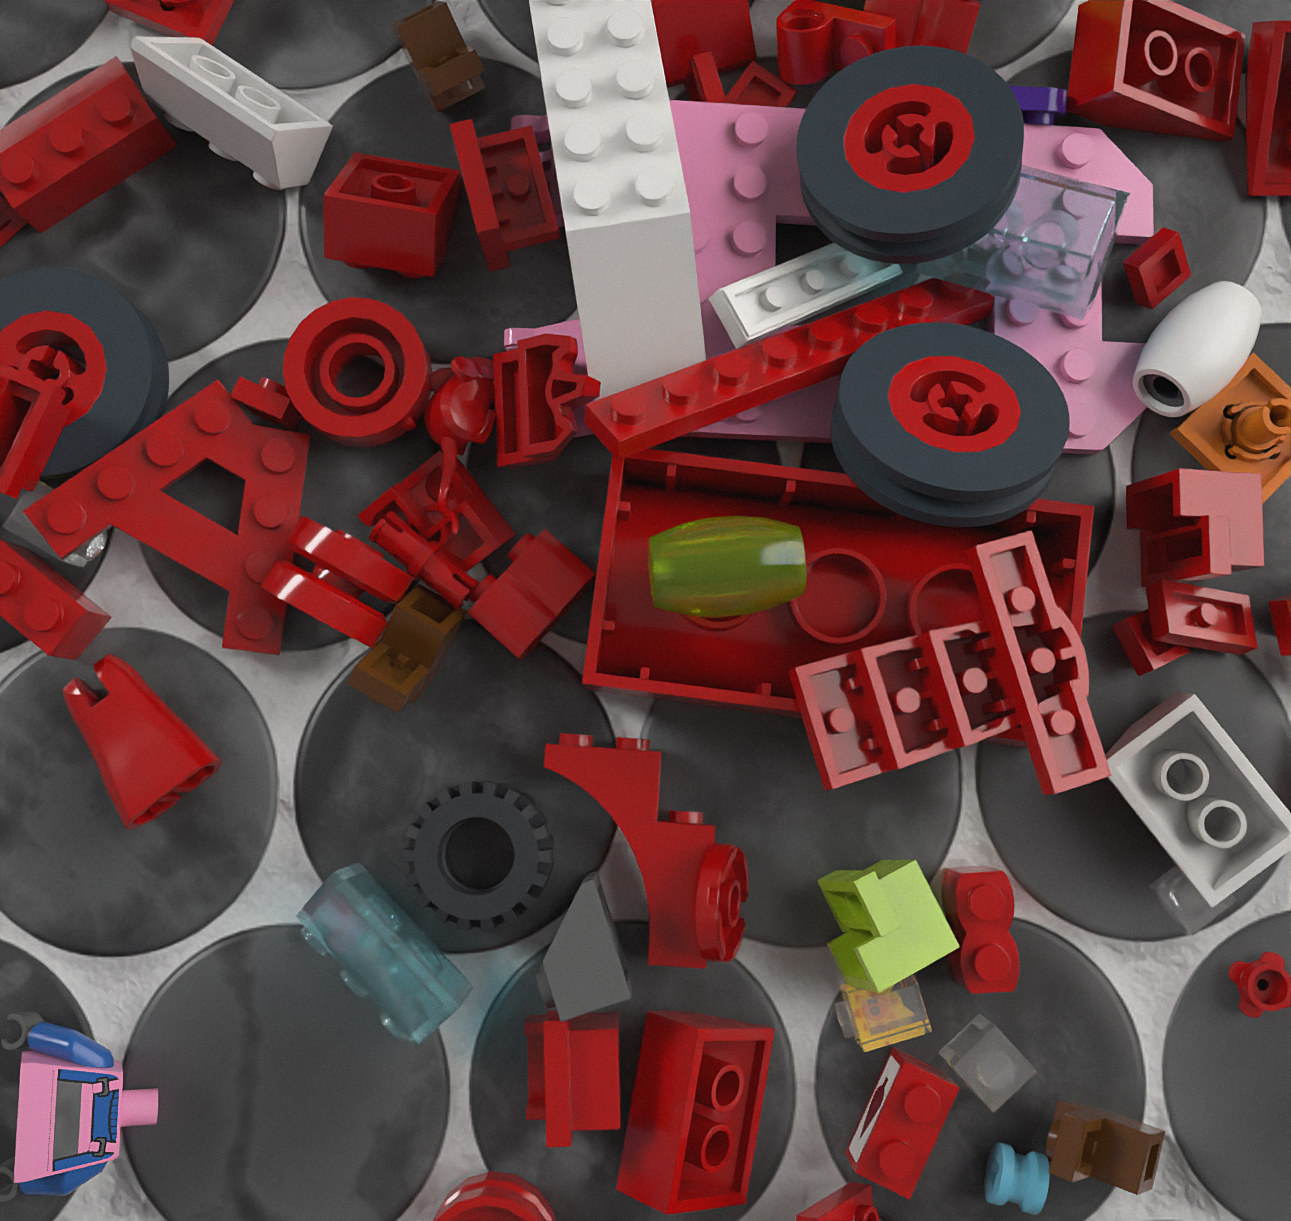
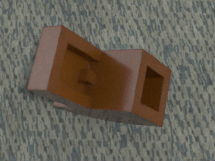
M437 1L391 24L415 76L437 112L486 88L480 76L485 71L475 49L466 46L446 2Z
M418 584L395 606L381 641L355 665L348 685L367 695L373 702L387 706L397 713L409 701L415 704L433 680L451 649L468 611L463 608L456 611L443 597Z
M1057 1101L1046 1143L1045 1155L1048 1161L1051 1162L1049 1173L1070 1182L1092 1177L1130 1193L1142 1194L1153 1189L1165 1130L1099 1108L1075 1102Z

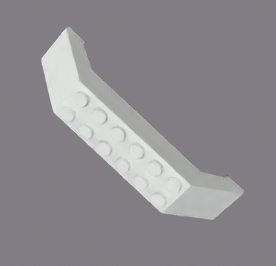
M529 0L588 376L601 382L600 397L593 400L596 401L706 361L689 203L651 0Z

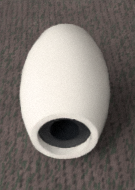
M1220 281L1188 296L1173 308L1152 332L1139 357L1133 377V388L1140 401L1160 415L1180 417L1208 402L1225 388L1244 365L1255 344L1262 319V309L1256 297L1241 285Z

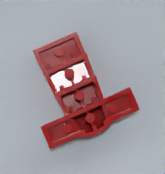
M1032 530L976 545L965 551L987 620L928 631L920 635L861 648L850 653L788 670L824 790H832L887 771L904 768L956 748L967 747L1020 724L1043 795L1057 794L1112 776L1086 698L1089 695V670L1085 649L1074 625L1063 610L1056 606Z

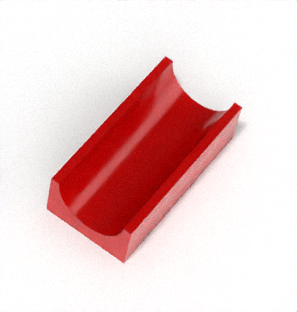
M645 449L619 460L612 456L582 684L588 691L802 718L788 670L850 653L861 648L920 635L928 631L987 620L965 551L976 545L1031 530L1056 606L1060 607L1069 618L1081 640L1094 506L1037 499L1024 511L1001 522L976 527H947L913 520L882 506L865 494L847 474L656 449ZM787 535L791 536L795 556V586L793 589L790 586L789 578L785 577L663 587L662 599L658 569V544L661 556L783 547L786 546ZM1021 724L979 741L1028 748Z

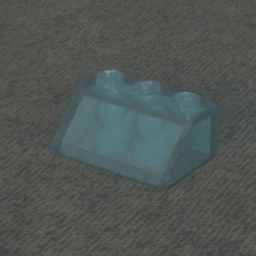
M1022 165L1020 183L1009 209L996 226L974 244L957 253L933 261L917 263L915 272L1083 320L1094 304L1130 193Z
M359 862L336 870L325 880L296 915L305 926L301 930L305 940L320 954L326 955L329 952L344 968L340 975L346 985L361 998H365L367 995L371 997L383 1011L380 1014V1019L384 1026L393 1036L401 1041L408 1038L415 1046L420 1044L461 1007L474 989L471 982Z

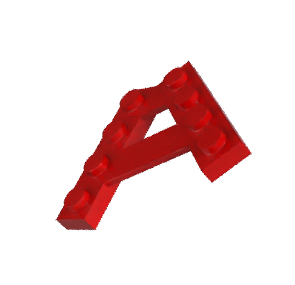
M216 380L27 507L23 512L62 560L112 526L229 591L221 649L279 656L287 602L260 586L275 561L287 560L293 564L294 551L287 540L299 521L310 434L253 425L235 400L230 397V394L221 382ZM207 460L219 465L245 481L238 535L162 491Z

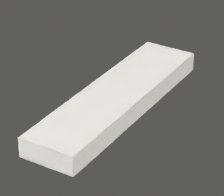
M832 243L720 288L708 299L736 349H739L888 284L903 272L899 264L869 260Z

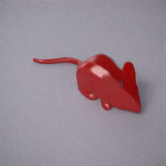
M458 356L451 361V368H439L432 373L431 389L435 393L429 399L424 415L428 435L435 443L442 447L443 471L438 494V509L443 517L450 520L454 535L458 532L459 519L448 507V496L456 470L457 454L464 455L468 442L484 444L492 430L496 417L495 411L489 409L490 405H495L494 361L481 357L468 359Z

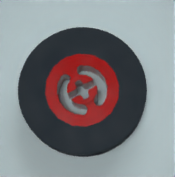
M906 46L874 53L861 58L835 74L816 93L804 112L799 125L796 152L805 205L817 227L830 240L857 256L893 264H914L947 257L969 247L984 237L996 226L1009 209L1020 183L1024 122L1018 100L1005 80L985 63L972 56L934 46ZM882 145L881 151L875 153L878 150V148ZM940 155H946V156L936 165V158H937L938 156H940Z
M39 267L22 270L0 279V370L3 364L51 383L67 392L61 404L72 411L37 483L48 486H60L163 416L169 392L167 356L156 330L143 313L116 289L93 275L63 267ZM62 345L79 346L85 355L86 369L62 351L58 350L57 352L52 348ZM55 375L59 376L57 380H53Z
M932 322L909 324L887 330L874 336L855 351L844 367L840 379L830 427L832 445L839 463L849 478L870 498L900 515L920 522L947 527H976L1011 518L1027 509L1041 496L1049 483L1067 441L1070 417L1066 399L1054 377L1037 359L1024 349L998 335L981 329L953 323Z

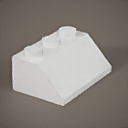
M133 36L130 50L145 98L165 111L164 117L168 122L181 129L195 131L210 141L208 146L213 152L226 159L240 161L254 171L253 177L258 182L269 188L284 190V188L309 184L333 125L201 38Z
M1181 692L1172 694L1131 725L1105 755L1112 775L1107 778L1210 907L1213 908L1291 850V813L1195 694Z

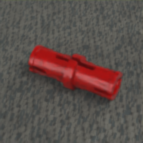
M388 512L385 515L387 522L382 518L371 531L369 540L379 545L407 568L406 573L413 577L414 582L418 580L423 581L451 604L456 611L461 609L464 605L463 600L466 603L468 602L469 596L480 582L472 578L442 553L444 547L437 541L432 540L428 542L401 520L395 512Z

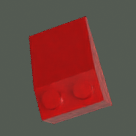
M1088 0L1078 5L1066 111L1108 127L1224 142L1234 139L1246 34L1171 0Z
M1291 20L1253 22L1245 77L1248 195L1291 196Z

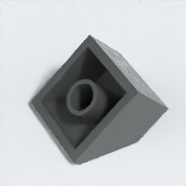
M597 870L585 875L540 965L541 972L536 973L539 991L546 1009L556 1006L561 1022L631 999L632 978Z

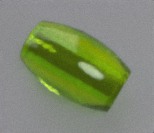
M714 517L683 523L648 538L649 577L652 602L655 608L687 616L712 618L741 616L772 609L802 596L805 592V550L802 534L798 526L762 517Z

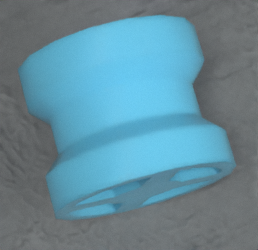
M995 1143L988 1157L985 1170L984 1193L987 1202L998 1206L1011 1202L1018 1204L1022 1212L1032 1215L1039 1214L1046 1201L1049 1188L1050 1168L1047 1156L1035 1151L1022 1155L1015 1153L1014 1149L1008 1144Z

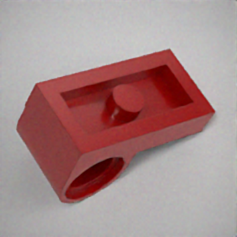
M795 0L776 18L778 77L790 84L803 85L818 82L828 76L833 70L841 71L861 58L895 48V18L815 0Z

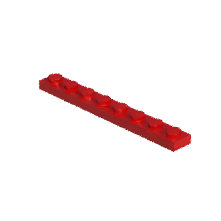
M956 269L586 404L585 424L613 456L619 460L842 374L848 360L859 347L874 336L887 330L909 324L932 322L966 326L987 318L991 314L995 298L978 285L971 276L965 274L960 269Z

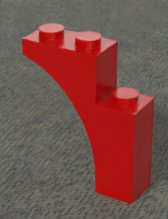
M560 733L559 745H545L544 767L563 775L594 797L619 826L637 860L645 886L649 912L647 965L706 969L707 961L700 955L696 940L695 909L700 871L707 851L714 844L715 825L713 823H703V812L669 810L668 820H657L662 752L650 751L651 739L617 737L616 748L593 747V735Z

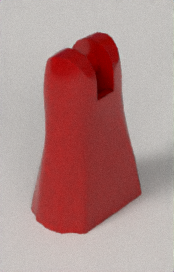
M109 653L93 664L95 673L110 693L108 696L101 700L95 690L78 677L65 685L62 691L68 710L92 753L107 792L126 829L131 830L157 819L182 798L178 792L189 793L218 772L223 762L197 733L166 705L130 664Z

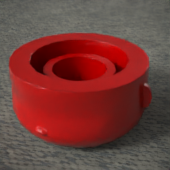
M349 297L331 301L315 309L298 324L289 339L284 353L283 376L285 387L294 407L319 433L332 441L347 446L372 447L386 444L401 437L407 431L415 429L417 421L426 409L432 392L431 375L433 371L430 356L415 327L396 309L386 303L370 298ZM365 355L378 356L383 359L385 365L384 379L378 389L370 395L356 398L348 397L338 391V376L344 366L353 359Z

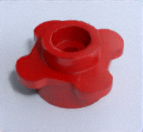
M1267 951L1258 960L1249 963L1235 961L1230 966L1228 977L1230 981L1237 985L1241 997L1238 1005L1243 1014L1257 1018L1262 1015L1264 1010L1278 1011L1291 1006V977L1284 969L1285 961L1279 954ZM1260 979L1266 981V987L1263 990H1260L1257 986Z

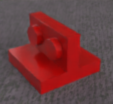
M472 119L449 124L476 231L489 271L492 272L511 267L507 251L559 239V227L532 125L477 138Z

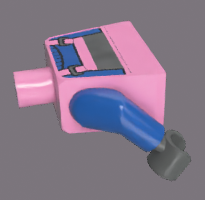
M26 1011L9 1014L7 1016L8 1020L18 1021L21 1025L22 1035L21 1037L2 1038V1047L7 1050L29 1047L32 1051H22L15 1156L0 1164V1173L7 1174L13 1184L0 1189V1202L10 1201L22 1192L28 1196H65L101 1173L108 1161L119 1157L120 1127L157 1124L158 1088L122 1090V1064L120 1061L114 1060L109 1049L74 1029L44 1022L43 1018L36 1012Z

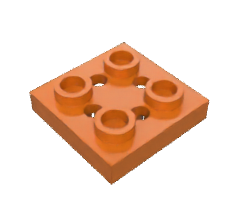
M1253 352L1225 388L1211 400L1192 410L1169 434L1206 470L1261 474L1263 504L1291 476V387ZM1225 407H1228V415L1235 414L1233 421L1224 417L1223 410ZM1227 445L1232 446L1228 449V452L1231 455H1236L1235 459H1230L1225 455L1224 450ZM1275 455V458L1273 460L1268 459L1270 456Z

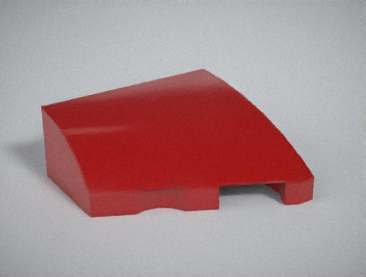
M441 449L401 483L389 488L357 516L363 524L372 527L382 518L387 522L385 515L390 511L395 512L401 520L428 542L435 540L444 547L442 553L462 570L468 572L516 536V534L458 458L448 496V507L459 519L458 532L456 535L452 533L450 520L443 517L438 509V494L443 471V453Z

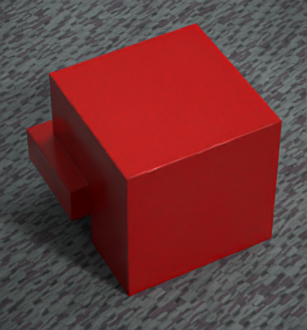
M3 364L0 370V493L17 499L22 488L32 493L34 492L72 410L61 404L67 393L66 391Z
M1179 468L1126 485L1127 530H1145L1140 532L1141 587H1146L1160 579L1190 583L1231 575L1232 572L1264 567L1261 474Z
M547 1010L546 1014L527 1015L524 1022V1035H527L529 1090L526 1120H546V1148L571 1147L574 1131L620 1129L622 1100L619 1012L586 1013L562 1022L557 1010Z

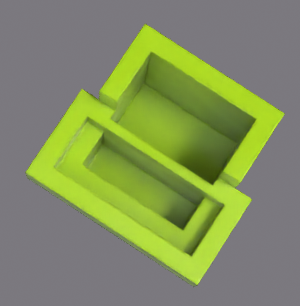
M916 859L881 860L865 870H835L817 880L841 931L846 932L828 942L827 945L848 986L880 993L960 947Z

